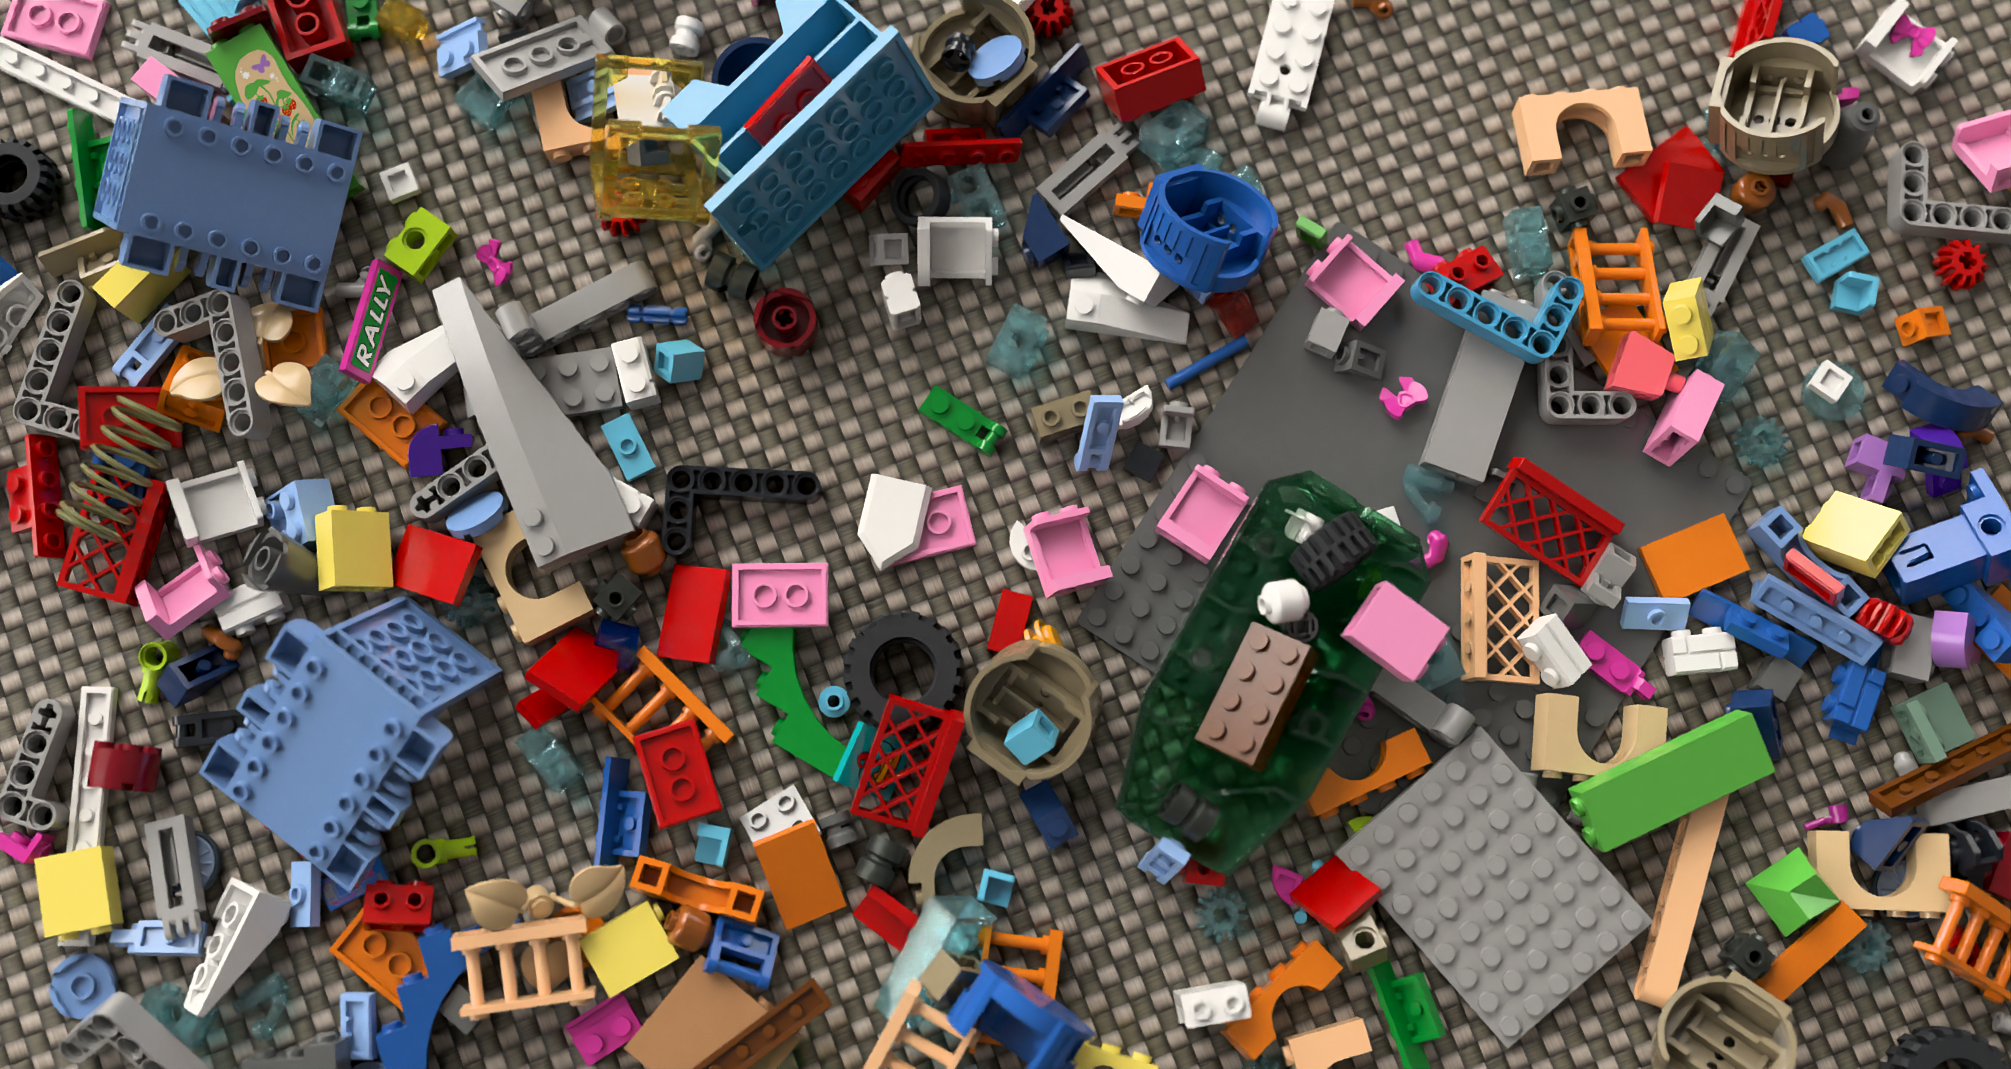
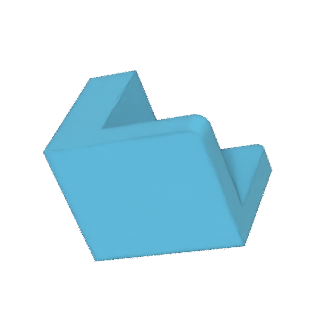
M1854 271L1847 272L1834 281L1830 309L1856 316L1864 314L1875 306L1880 278Z
M690 340L657 343L653 372L670 384L700 380L702 378L705 350Z
M1038 708L1010 727L1004 744L1023 765H1028L1054 748L1060 730Z
M699 822L696 834L699 836L694 857L695 861L726 867L734 829Z
M984 868L976 900L1007 908L1016 876Z

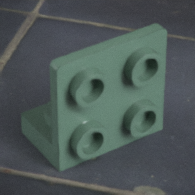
M1947 682L1940 683L1890 707L1919 764L1941 761L1947 758L1946 752L1972 741L1976 737Z

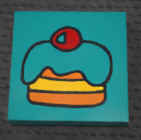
M858 721L832 780L857 790L878 728ZM893 734L882 739L880 744L885 754L902 747L896 735ZM904 739L906 744L910 743V741ZM879 751L877 753L876 759L881 757ZM902 753L889 760L896 773L903 770L908 757L906 753ZM885 762L872 768L870 773L875 783L892 776ZM869 780L867 782L866 788L871 786ZM895 781L879 789L885 801L890 800L896 786ZM875 791L868 794L878 798Z

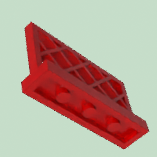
M1744 0L1728 57H1735L1737 51L1752 43L1773 38L1783 0Z
M1513 457L1507 466L1509 469L1508 473L1478 521L1576 586L1583 587L1614 534L1619 535L1626 524L1527 458ZM1516 478L1524 485L1525 497L1511 500L1509 487ZM1531 489L1537 492L1538 494L1532 495ZM1546 498L1549 502L1551 513L1536 516L1533 499ZM1527 501L1530 518L1516 521L1512 504ZM1506 506L1509 523L1498 525L1490 520L1496 508ZM1556 506H1558V507L1561 508L1562 510H1561V511H1557V507H1556ZM1569 513L1574 518L1576 529L1562 533L1558 516ZM1552 517L1555 535L1541 538L1538 521ZM1531 522L1534 540L1524 542L1519 539L1517 526ZM1582 523H1584L1588 527L1582 528ZM1510 527L1511 533L1505 530V528ZM1594 530L1602 535L1596 547L1586 548L1583 532ZM1577 534L1580 551L1566 554L1563 537ZM1556 539L1559 556L1548 558L1544 555L1542 542ZM1536 544V549H1534L1530 545ZM1581 556L1583 568L1577 577L1569 571L1567 559ZM1556 561H1561V566Z
M97 470L93 471L101 477H103V474H107ZM113 476L119 488L128 492L127 489L136 485L130 481L123 484L121 478ZM91 478L90 484L100 486V483ZM148 479L152 482L153 487L147 489L145 498L141 500L143 503L142 507L128 503L129 507L119 511L123 515L133 512L137 519L134 529L124 533L120 523L109 518L98 523L104 527L113 523L117 533L124 540L123 544L127 549L125 559L114 563L108 549L119 543L110 541L104 544L101 537L75 526L56 585L138 607L139 601L134 586L147 579L171 505L166 483ZM87 490V494L93 498L98 495V501L111 507L107 500L113 497ZM84 500L83 502L84 504L94 506L86 500ZM81 509L80 515L92 520L90 518L91 512ZM92 534L99 548L84 555L80 548L81 541L84 537ZM103 553L109 567L94 574L88 560ZM82 564L89 578L79 584L68 582L72 569ZM113 572L117 580L113 594L104 592L98 581ZM92 583L95 589L86 586Z
M889 694L850 808V814L910 830L912 836L923 838L965 724L963 712L952 708L950 711H946ZM894 705L907 708L912 718L895 725L890 715ZM929 716L941 718L942 721L939 729L926 734L920 720ZM889 722L891 728L886 730L887 724ZM915 723L922 737L906 744L899 731ZM895 733L902 747L885 754L880 745L882 739ZM935 738L934 744L932 745L930 740ZM926 742L930 755L928 758L916 763L909 750ZM879 751L881 757L876 759L877 753ZM902 753H906L912 766L896 773L889 760ZM885 762L892 776L875 783L870 774L872 768ZM925 767L924 772L922 774L920 769ZM916 772L920 779L919 786L906 792L900 778ZM869 780L871 786L866 788L867 782ZM895 781L902 794L886 802L879 789ZM874 791L881 802V805L873 809L859 806L862 797ZM915 796L914 801L912 803L910 797ZM905 800L910 808L907 820L894 816L890 807Z

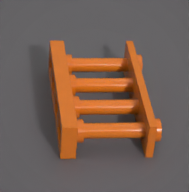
M1574 228L1567 244L1571 275L1578 278L1584 286V295L1577 308L1583 346H1596L1600 334H1604L1605 331H1648L1650 340L1658 345L1663 334L1667 333L1668 324L1666 315H1663L1653 262L1654 242L1649 240L1648 229H1640L1635 243H1593L1592 240H1588L1586 228ZM1592 255H1635L1637 268H1597L1596 265H1592L1591 257ZM1596 280H1639L1641 293H1601L1600 290L1596 289L1595 282ZM1644 305L1646 318H1605L1600 313V306Z
M643 646L635 654L641 660L637 664L639 668L604 703L596 696L590 701L595 706L591 711L603 723L609 720L633 745L632 737L636 736L635 733L670 698L674 700L676 697L685 706L682 708L684 712L672 724L695 718V721L700 719L708 726L704 731L706 734L701 738L705 752L714 743L718 745L723 741L726 745H729L737 737L646 646ZM655 674L663 682L660 686L661 690L625 725L613 711L648 676L651 678Z
M1942 876L1938 888L1950 895L1949 900L1951 904L1934 944L1930 945L1915 940L1913 947L1925 954L1924 959L1926 961L1948 968L1984 991V998L2001 1005L2004 1000L2011 1002V992L2005 989L2011 976V910L1970 882ZM1964 908H1970L1968 913L1971 916L1956 952L1952 955L1947 952V948ZM1986 920L1989 921L1988 926L1990 930L1975 966L1972 968L1966 963L1983 922ZM2004 933H2007V939L2010 941L1992 981L1986 975Z
M986 920L985 927L979 926L976 946H982L981 963L984 959L988 960L990 944L1040 951V954L1046 955L1045 967H1039L1038 970L1002 967L1019 977L1025 978L1030 983H1036V987H1041L1043 992L1055 999L1064 931L1049 929V935H1043L1042 938L994 932L992 931L993 921ZM983 1032L977 1043L1004 1046ZM977 1043L973 1049L969 1047V1053L976 1054Z

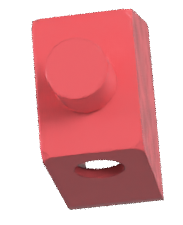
M1631 331L1621 338L1603 391H1624L1633 395L1634 398L1653 401L1661 397L1665 389L1679 394L1685 384L1686 377L1671 371L1675 361L1673 353L1639 333Z

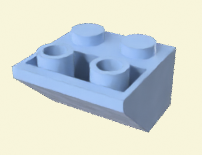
M329 478L294 480L265 499L268 511L266 517L269 519L272 528L283 531L310 551L317 550L315 515L327 511L328 506L335 505Z

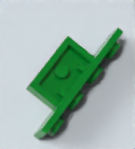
M71 108L67 110V128L71 139V158L74 163L76 178L75 189L78 194L79 219L84 230L93 232L106 227V224L93 218V211L111 136L95 140L92 115Z
M1389 958L1383 963L1366 969L1378 995L1379 1005L1383 1009L1388 1021L1390 1034L1395 1040L1401 1055L1404 1069H1431L1421 1042L1440 1038L1446 1034L1423 971L1396 978Z

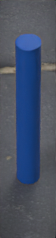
M1244 335L1240 336L1165 379V385L1171 391L1249 346L1247 339Z

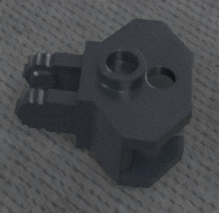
M1967 818L1957 823L1956 827L1948 822L1933 829V834H1949L1951 878L1970 882L1982 890L1983 883L1985 882V872L1992 871V865L2004 859V847L1994 830L1974 818ZM1978 832L1981 833L1982 840L1979 838Z

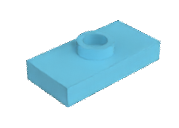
M1853 228L1805 255L1800 260L1817 285L1868 256L1871 252L1856 229Z
M626 413L601 426L628 482L657 469L630 413Z

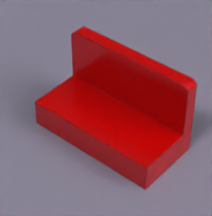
M873 884L853 913L854 917L900 952H904L926 923L921 917L876 884Z

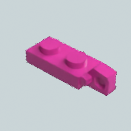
M1587 630L1578 645L1592 663L1588 670L1619 694L1623 693L1629 697L1634 693L1643 701L1645 699L1649 700L1657 689L1643 679L1646 673L1593 631Z

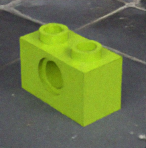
M420 207L417 212H413L407 218L405 228L399 236L393 237L389 241L384 257L399 270L422 284L458 235L449 225L423 207ZM425 239L421 248L413 249V244L416 240Z

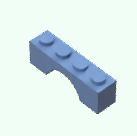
M1781 505L1764 513L1745 531L1803 593L1845 617L1850 618L1870 599L1849 575L1830 568L1810 550L1803 538L1802 526ZM1792 548L1796 549L1845 586L1843 598L1835 607L1831 606L1783 570L1785 555Z

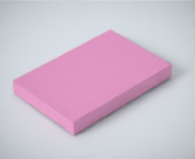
M12 0L0 35L10 41L92 60L111 5L104 0Z
M962 485L931 493L919 548L889 567L977 545Z
M828 563L732 564V628L829 627Z

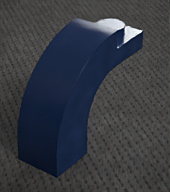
M1903 359L1896 362L1882 384L1883 388L1903 401L1900 407L1929 423L1956 431H1978L1988 427L2004 403L1980 385L1969 389H1954L1942 385Z

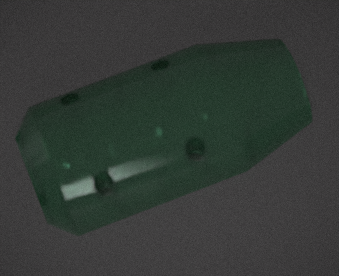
M1311 470L1266 481L1141 696L1114 810L1123 818L1158 840H1161L1163 837L1177 840L1185 847V851L1191 854L1190 858L1226 877L1234 873L1312 796L1383 669L1381 665L1341 637L1357 611L1377 583L1389 582L1418 605L1428 589L1431 580L1420 538L1376 510L1363 506L1355 497ZM1298 508L1323 519L1325 521L1323 526L1344 513L1355 512L1377 540L1378 545L1365 561L1343 578L1324 590L1312 592L1289 562L1293 551L1300 543L1287 538L1285 535V527L1291 517V514L1285 512V510L1288 509L1296 513ZM1294 579L1306 588L1309 595V608L1307 611L1312 613L1318 621L1316 636L1312 640L1304 642V644L1311 646L1319 655V658L1263 772L1260 773L1205 747L1195 737L1252 621L1283 634L1280 624L1271 623L1259 611L1258 597L1262 594L1264 586L1270 582ZM1194 652H1196L1197 655L1196 664L1193 661ZM1305 719L1308 720L1310 726L1308 732L1304 729ZM1180 781L1185 782L1196 791L1197 799L1205 797L1220 808L1215 824L1206 836L1198 842L1192 841L1179 831L1180 824L1173 827L1157 815L1158 808L1166 794Z

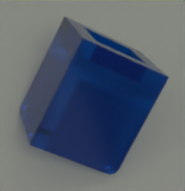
M602 619L594 644L618 651L616 669L629 671L638 649L640 628Z

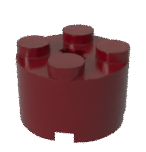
M786 287L775 289V291L768 295H764L755 307L753 315L754 326L761 344L769 352L781 357L801 356L806 353L816 340L818 320L815 309L802 292ZM787 318L791 319L792 324H787L786 327L781 326L780 322L785 323Z
M94 741L87 786L155 793L163 748Z

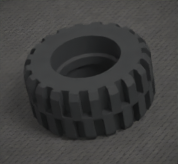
M901 610L892 611L890 615L883 616L882 614L875 617V621L869 625L865 624L859 629L860 633L856 638H852L848 645V653L844 657L843 681L851 703L868 723L876 727L879 726L888 700L880 692L875 682L874 670L876 662L886 649L901 643L913 644L923 649L931 658L934 666V679L930 689L924 696L915 701L946 711L955 708L963 689L964 659L957 641L952 637L951 632L945 626H941L936 619L930 616H922L920 612L915 611L910 613H902ZM894 705L890 716L895 725L912 718L907 708ZM929 716L920 720L924 731H926L925 729L932 726L935 727L941 723L942 719ZM889 722L887 724L886 730L891 728ZM915 723L899 731L903 735L914 732L920 733Z
M1944 1026L1919 1027L1913 1029L1912 1034L1904 1033L1897 1038V1042L1900 1045H1890L1885 1052L1889 1056L1887 1062L1881 1061L1879 1069H1934L1941 1062L1951 1059L1961 1069H2011L2009 1062L2001 1060L2003 1053L1997 1046L1989 1045L1988 1039L1981 1035L1971 1034L1970 1031Z

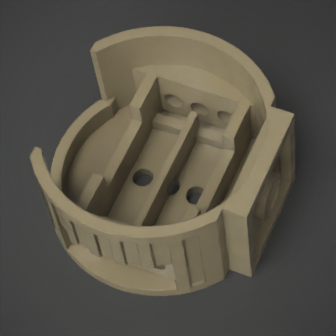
M961 0V9L950 11L939 17L928 27L921 41L918 32L913 35V56L941 100L932 110L950 121L964 125H982L987 121L995 129L1004 115L1009 113L1023 96L1037 84L1039 66L1034 62L1035 36L1033 28L1025 12L1013 0ZM955 32L967 34L974 40L976 46L974 54L987 42L1004 35L1018 37L1026 48L1024 52L1026 58L1018 72L1006 81L1001 82L1000 79L994 81V85L990 87L976 84L969 75L968 69L963 72H954L947 69L941 62V55L945 48L947 37Z
M1792 37L1761 40L1737 51L1735 57H1721L1708 105V143L1720 144L1721 152L1731 162L1745 170L1759 174H1789L1804 170L1821 161L1823 154L1832 146L1839 131L1840 103L1836 95L1839 61L1824 47L1808 40ZM1762 119L1763 122L1757 124L1754 122V120ZM1787 122L1795 123L1792 127H1788L1785 124Z
M1037 638L1013 643L995 655L978 673L969 687L964 704V721L967 734L972 737V740L966 749L1018 786L1025 776L1030 780L1055 776L1076 762L1099 726L1103 710V696L1100 683L1094 679L1086 664L1064 647L1053 643L1041 642ZM1042 688L1051 693V695L1045 696L1042 693ZM1039 699L1042 701L1043 706L1040 707L1033 701ZM1039 708L1060 731L1053 749L1028 765H1023L1005 746L1004 742L1010 727L1024 718L1025 712H1033Z
M1734 969L1727 979L1722 976H1707L1693 980L1679 988L1668 999L1662 1010L1651 1042L1653 1069H1710L1706 1065L1713 1064L1717 1069H1794L1797 1059V1040L1793 1025L1787 1020L1793 1009ZM1724 1040H1733L1735 1044L1734 1047H1726L1724 1045ZM1715 1052L1725 1057V1059L1718 1060L1715 1057Z

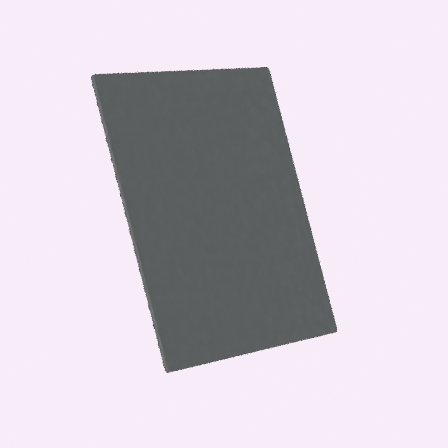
M1337 222L1327 235L1328 243L1322 251L1317 250L1191 443L1189 451L1185 452L1110 567L1113 577L1097 587L1080 613L1077 623L1209 709L1252 621L1283 634L1280 624L1271 623L1259 611L1258 597L1262 594L1264 586L1270 582L1294 579L1306 588L1309 595V608L1307 611L1312 613L1318 621L1316 636L1312 640L1304 642V644L1311 646L1319 655V658L1273 752L1309 775L1329 767L1342 778L1361 780L1367 777L1377 766L1380 757V742L1408 729L1415 728L1432 762L1423 766L1426 772L1452 748L1439 744L1370 694L1369 696L1376 708L1374 717L1370 721L1360 720L1349 701L1334 698L1337 683L1360 688L1348 678V675L1363 652L1341 637V635L1359 610L1357 593L1360 584L1370 573L1379 569L1384 582H1389L1450 628L1445 635L1447 638L1446 643L1439 652L1431 655L1427 661L1429 667L1426 673L1419 680L1415 679V682L1446 704H1457L1475 717V721L1463 739L1477 726H1481L1521 772L1539 774L1536 789L1556 811L1568 788L1573 783L1572 775L1562 774V779L1543 778L1542 772L1531 770L1536 695L1555 693L1579 696L1577 734L1582 749L1589 756L1625 694H1619L1589 670L1581 674V677L1573 685L1553 689L1541 679V676L1539 685L1461 681V557L1473 552L1486 553V556L1526 560L1537 559L1478 521L1488 504L1474 498L1477 487L1418 466L1465 329L1413 301L1410 294L1411 286L1423 273L1415 270L1343 223ZM1348 233L1353 237L1352 243L1391 276L1397 273L1405 280L1396 293L1361 332L1349 323L1340 342L1358 339L1387 351L1382 377L1378 381H1371L1350 372L1336 373L1334 372L1335 355L1332 359H1328L1303 348L1321 307L1325 309L1330 307L1305 286L1309 278L1306 272L1317 259L1323 262L1328 257L1329 253L1326 250L1337 237L1343 240ZM1422 283L1423 291L1433 295L1427 285ZM1525 361L1488 469L1496 468L1508 473L1509 469L1507 466L1513 457H1525L1626 524L1619 535L1614 534L1610 541L1636 557V569L1621 588V600L1614 609L1609 606L1597 605L1581 629L1567 630L1577 643L1587 630L1593 631L1642 668L1664 630L1622 629L1620 625L1625 597H1658L1637 549L1721 513H1724L1728 522H1730L1749 491L1752 482L1748 477L1697 445H1694L1670 467L1642 452L1657 420L1636 408L1632 416L1616 425L1547 424L1541 419L1538 411L1537 364ZM1573 368L1574 391H1603V386ZM1551 371L1549 374L1550 379L1556 384H1561L1560 376L1556 372ZM1399 377H1411L1413 382H1418L1425 387L1428 394V402L1415 405L1405 411L1400 420H1395L1386 412L1384 403L1380 402L1381 390L1385 387L1398 397L1399 392L1403 391L1399 383ZM1551 402L1553 412L1562 414L1560 404ZM1582 402L1584 412L1592 415V406L1587 402ZM1613 402L1615 412L1623 415L1621 404ZM1197 464L1202 467L1208 465L1220 473V479L1228 484L1234 482L1247 491L1245 495L1250 498L1207 564L1202 563L1154 531ZM1531 489L1532 495L1538 494L1537 492ZM1546 498L1533 499L1536 516L1551 513L1549 502ZM1527 501L1521 502L1518 511L1514 512L1516 521L1530 518ZM1394 506L1404 535L1379 543L1375 551L1365 561L1326 589L1312 592L1289 562L1293 551L1300 543L1287 538L1285 535V527L1291 517V514L1285 512L1286 509L1295 513L1298 508L1323 519L1325 521L1324 526L1344 513L1355 512L1363 522V515ZM1556 506V507H1557V511H1561V510H1562L1561 508H1559L1558 506ZM1496 508L1490 520L1498 525L1509 523L1507 512ZM1568 513L1558 516L1562 533L1576 529L1572 515ZM1552 517L1538 521L1541 538L1555 535ZM1531 522L1517 526L1520 540L1524 542L1534 540ZM1582 523V528L1588 527L1587 525ZM1510 527L1505 528V530L1511 533ZM1439 530L1442 534L1447 535L1449 541L1444 560L1440 564L1419 574L1414 569L1412 561L1428 553L1430 544L1427 542V536L1431 531ZM1594 530L1583 532L1586 548L1596 547L1602 535ZM1577 534L1563 537L1566 554L1580 551ZM1556 539L1542 542L1546 557L1553 558L1559 556ZM1536 544L1530 545L1531 547L1536 549ZM1581 556L1567 559L1569 571L1577 577L1583 568ZM1539 561L1540 607L1554 584H1575ZM1556 561L1561 566V561ZM1487 564V575L1496 583L1504 574L1496 565ZM1519 567L1512 573L1523 586L1529 581V568ZM1508 579L1498 587L1509 600L1518 592ZM1494 593L1487 598V606L1494 614L1504 606ZM1521 595L1513 605L1524 617L1529 612V603ZM1508 609L1498 618L1509 631L1518 623ZM1539 610V617L1545 616V615ZM1494 624L1487 629V637L1494 645L1504 637ZM1521 627L1513 636L1517 639L1525 629ZM1508 640L1498 649L1509 662L1518 654L1517 650ZM1494 655L1487 660V674H1498L1504 668ZM1522 657L1513 667L1521 676L1530 677V665ZM1406 775L1395 779L1397 786L1382 793H1379L1376 788L1366 793L1368 799L1356 804V806L1374 817L1421 775L1409 780Z

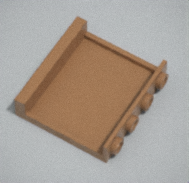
M702 954L624 1049L648 1069H692L775 1007V1005L763 995L757 998L749 991L751 985L746 981L714 972L713 975L703 972L707 955ZM799 1030L748 1069H777L802 1039L803 1036L799 1033Z

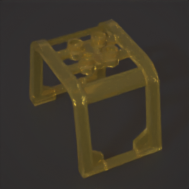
M596 53L590 142V175L597 219L611 221L615 217L689 221L693 225L707 226L710 220V212L703 205L714 194L722 141L720 126L687 124V128L642 126L641 121L608 119L604 149L607 91L609 87L628 77V69L671 72V81L684 89L693 79L703 81V62ZM641 139L683 142L682 154L669 153V164L640 167L628 164L627 151L620 149ZM691 147L703 154L700 185L696 172V152ZM618 173L683 177V184L672 183L662 178L650 180L623 177L621 180H617ZM675 196H686V198H675Z

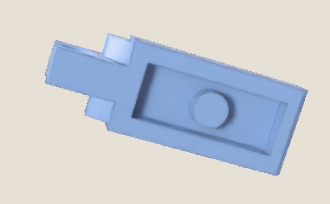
M139 920L138 923L132 924L131 930L112 929L110 943L115 944V947L128 948L127 953L136 954L137 956H203V946L206 940L208 924L201 921L202 931L192 934L188 922L189 935L182 938L178 936L175 926L176 939L167 941L164 937L162 920Z

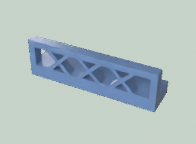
M1769 573L1763 581L1757 579L1752 586L1751 603L1862 666L1867 663L1882 644L1881 636Z

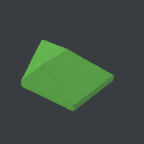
M1800 847L1745 883L1785 937L1841 901Z

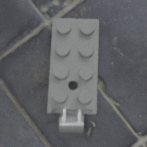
M600 7L591 13L589 23L581 15L471 55V65L504 102L615 59V52L609 45L619 43L624 38L626 29L606 7Z
M612 347L523 360L555 399L567 418L623 409ZM464 387L468 419L477 420Z

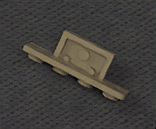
M106 226L39 252L38 259L53 277L78 269L80 280L88 287L96 284L119 261V252L124 232Z

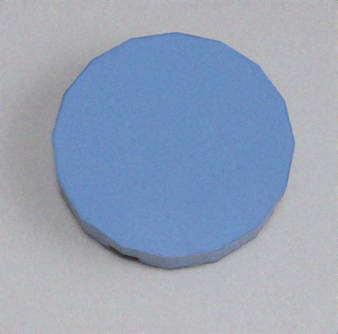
M1014 35L996 37L984 44L973 55L970 67L968 68L969 75L976 84L985 87L993 86V82L999 79L1001 82L1006 81L1017 73L1024 64L1026 48L1022 41Z
M496 491L474 495L454 508L446 520V526L451 535L457 539H465L464 535L468 534L471 537L480 536L493 529L502 521L504 517L502 512L508 510L507 502L502 494Z
M81 953L64 959L55 968L52 974V984L49 985V995L53 1006L62 1015L75 1019H84L110 996L118 992L119 978L115 967L105 957L95 953Z

